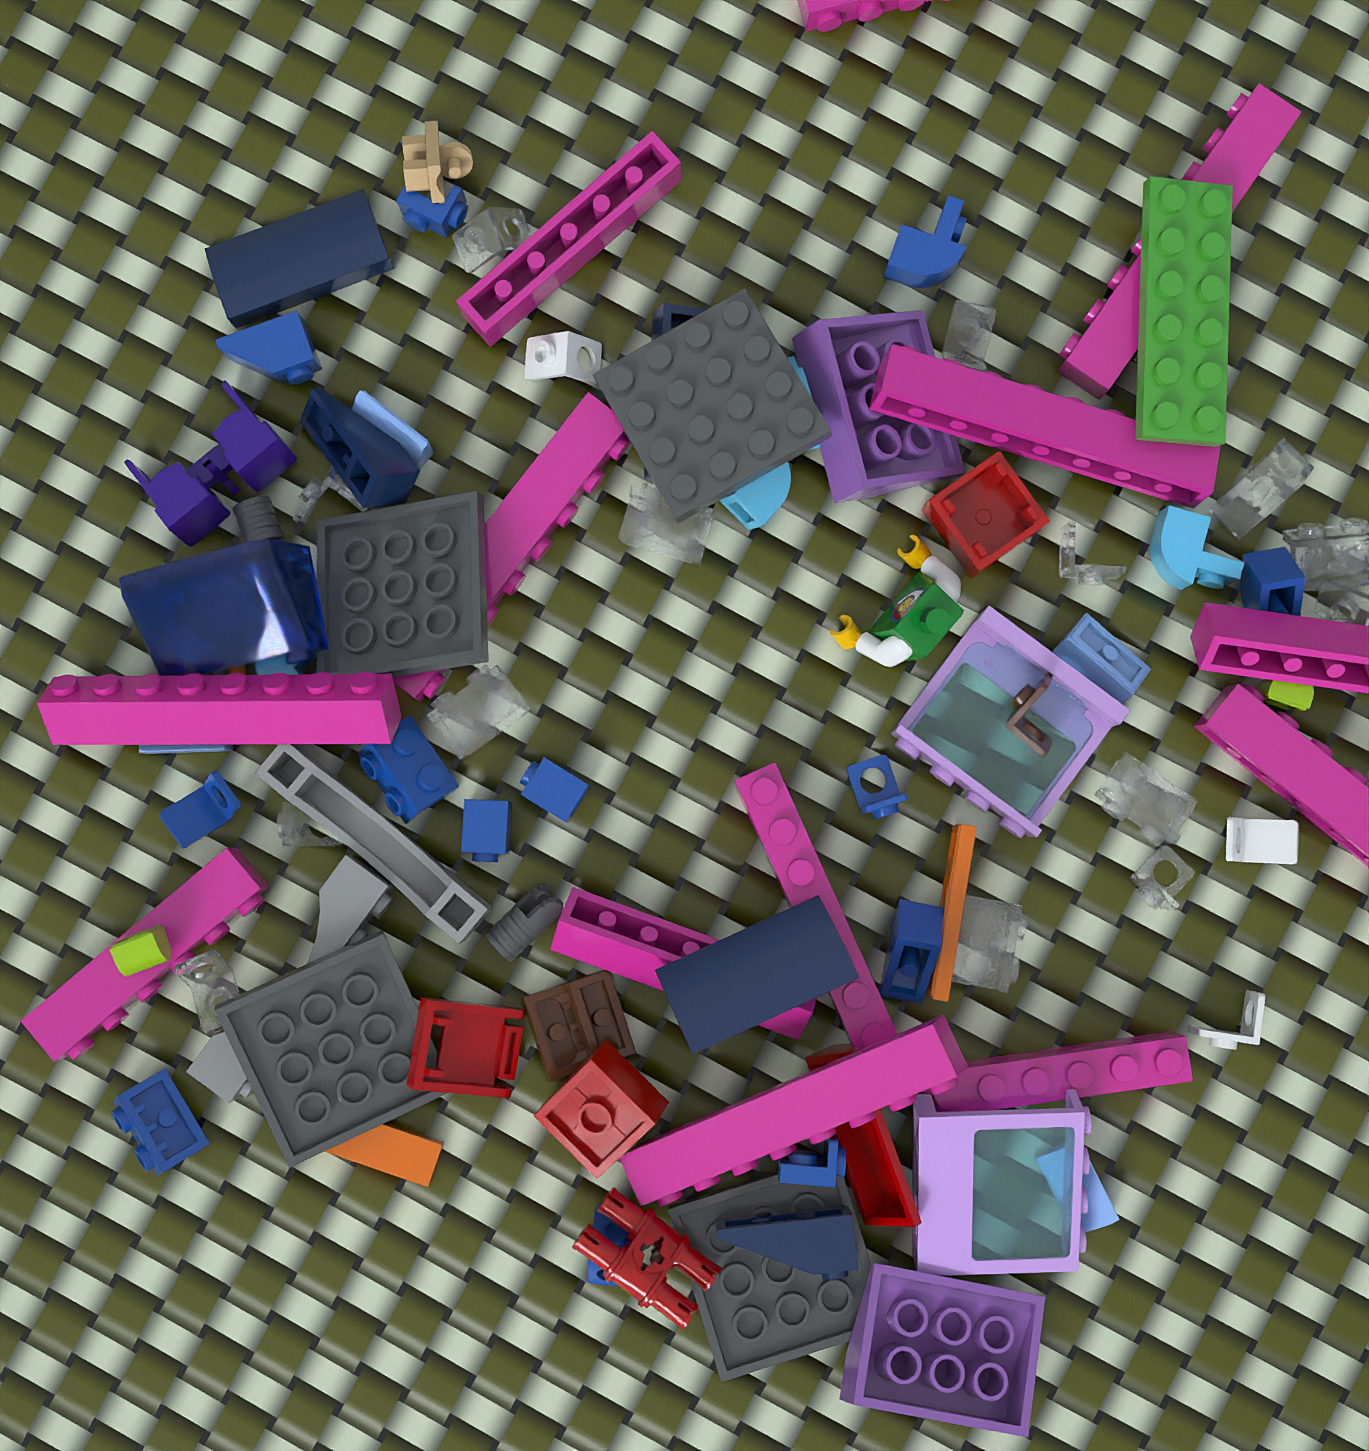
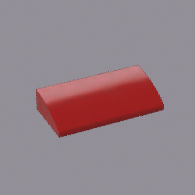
M853 1044L831 1045L805 1057L809 1071L859 1051V1047ZM881 1108L874 1111L877 1116L875 1119L861 1126L851 1128L849 1122L834 1127L837 1132L835 1137L838 1139V1145H842L846 1149L845 1172L864 1225L916 1227L920 1225L922 1221Z

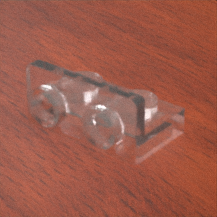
M643 483L642 488L632 486L618 542L700 566L714 521L715 510L707 507L677 524L655 484Z
M1344 519L1340 521V525L1324 526L1320 523H1302L1297 526V529L1283 531L1282 540L1290 546V554L1305 576L1303 592L1369 586V524L1366 520Z
M488 665L477 669L467 677L466 680L469 683L467 687L457 694L450 690L441 695L431 704L434 710L426 716L436 726L459 760L465 759L531 711L528 704L498 665L491 669Z
M1127 752L1121 754L1094 794V796L1104 802L1101 808L1106 813L1122 822L1125 818H1128L1140 826L1137 833L1156 846H1160L1162 842L1165 844H1177L1181 838L1177 833L1199 802Z
M965 896L951 982L1008 993L1009 984L1016 983L1019 973L1020 961L1019 958H1014L1017 940H1023L1027 926V916L1021 914L1022 905Z

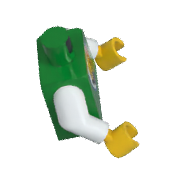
M915 535L909 536L916 543L915 548L909 553H904L898 548L897 553L912 568H921V572L914 576L867 632L861 634V631L850 616L841 615L839 619L846 628L840 632L829 629V632L842 649L848 650L855 647L857 652L888 667L896 666L903 661L923 659L929 655L963 615L964 610L956 603L960 598L961 592L959 577L936 556H931V550Z

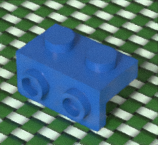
M411 715L399 722L391 744H365L358 752L364 773L370 779L377 782L385 794V802L393 814L400 816L405 824L412 821L420 812L453 793L459 787Z

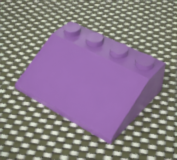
M923 310L820 319L792 338L799 368L802 367L811 397L832 432L831 438L820 443V450L834 503L871 498L961 476L966 473L956 436L869 410L879 364L891 344L911 346L919 350L920 353L935 357Z
M872 1263L846 1352L839 1399L852 1405L1028 1438L1045 1297Z

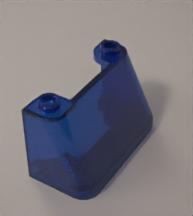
M272 539L249 541L119 578L123 601L159 676H184L192 673L207 675L268 658H285L287 665L301 664L312 661V653L329 649L310 546Z

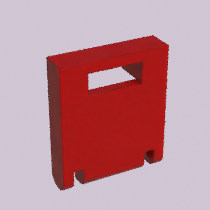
M421 997L406 1086L412 1090L511 1098V1087L494 1083L495 1077L498 1079L515 1080L523 1027L504 1024L505 1018L524 1019L525 1010L509 1006ZM432 1024L442 1026L435 1066L426 1065Z

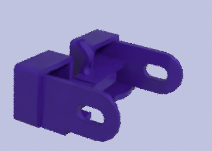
M226 380L222 382V387L241 410L226 417L218 428L212 432L219 444L191 465L187 472L177 461L160 471L151 480L132 461L128 459L124 461L125 465L157 506L155 513L169 531L189 547L195 545L230 516L231 512L210 489L212 485L220 481L233 495H236L240 489L228 477V472L234 469L255 492H259L298 460L297 456L266 421L261 422Z

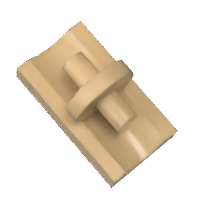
M437 121L425 122V135L402 136L406 191L430 190L432 203H445L443 176L449 179H459L469 174L473 166L471 150L466 145L453 141L444 143L439 147Z

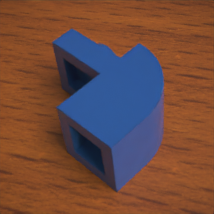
M948 195L934 235L901 224L883 278L915 288L932 287L948 279L958 267L967 246L958 243L967 218L959 216L964 200Z

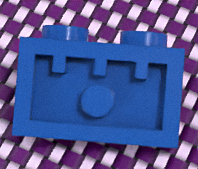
M165 1068L118 1095L113 1100L116 1109L112 1110L111 1114L124 1134L129 1131L132 1133L139 1145L134 1149V1153L146 1172L153 1169L155 1174L159 1176L210 1144Z
M833 1135L824 1140L823 1161L817 1160L816 1152L796 1150L789 1154L788 1158L782 1157L778 1160L777 1175L779 1182L836 1187V1176H845L846 1149L842 1145H838V1139Z

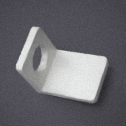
M570 331L530 337L527 340L524 377L527 380L533 381L567 376L595 385L597 382L593 374L600 371L602 344ZM581 347L585 348L590 356V367L586 372L580 368L577 360L578 351Z
M1227 818L1226 861L1296 864L1298 862L1299 823L1297 821Z
M1246 990L1240 1033L1189 1025V1032L1198 1036L1209 1037V1045L1237 1050L1238 1042L1259 1045L1265 994ZM1254 1006V1015L1252 1020V1010Z

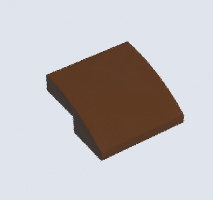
M603 970L521 998L545 1075L549 1082L571 1075L605 1040L623 1057L636 1053L610 971Z

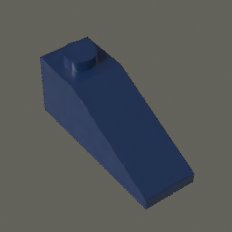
M320 387L312 388L300 422L361 506L369 508L406 503L420 470L400 443Z
M849 1206L716 1221L719 1240L812 1275L821 1274L823 1279H841L849 1275L848 1271L859 1270L853 1217Z

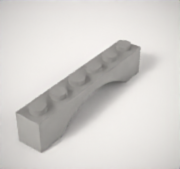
M278 744L255 772L286 800L305 812L365 859L397 887L427 918L457 943L460 944L466 941L492 910L493 907L298 744Z
M345 855L319 890L320 916L317 936L307 964L366 938L368 933L363 928L372 916L379 919L394 899L389 895L394 885L355 855ZM225 1031L211 1037L186 1071L227 1103H231L241 1095L247 1099L253 1092Z

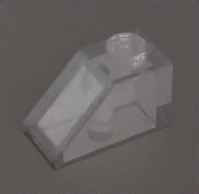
M1282 438L1256 461L1208 511L1240 540L1299 489L1314 467L1291 444Z

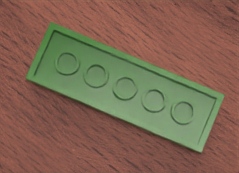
M1152 176L1143 182L1135 440L1219 447L1225 444L1233 186Z

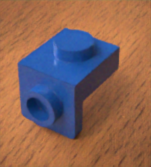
M455 184L443 205L432 203L431 199L416 191L407 192L406 186L403 187L396 200L404 216L403 220L405 223L424 233L428 228L445 238H448L453 227L458 229L462 225L468 212L463 188Z

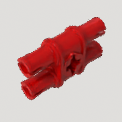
M613 1186L604 1197V1202L600 1203L596 1211L602 1213L629 1233L627 1235L629 1241L626 1245L618 1247L588 1223L578 1236L580 1238L575 1240L572 1249L577 1250L603 1269L605 1280L608 1283L613 1281L637 1299L640 1307L648 1308L651 1305L675 1323L679 1329L683 1330L692 1319L690 1314L696 1313L699 1305L695 1302L693 1303L666 1282L668 1278L666 1274L669 1270L676 1268L706 1292L716 1280L714 1276L719 1275L722 1267L716 1265L692 1247L688 1234H680L656 1216L654 1209L650 1210L647 1208L644 1211L618 1192ZM653 1245L652 1255L649 1259L652 1264L641 1270L642 1261L645 1256L643 1251Z

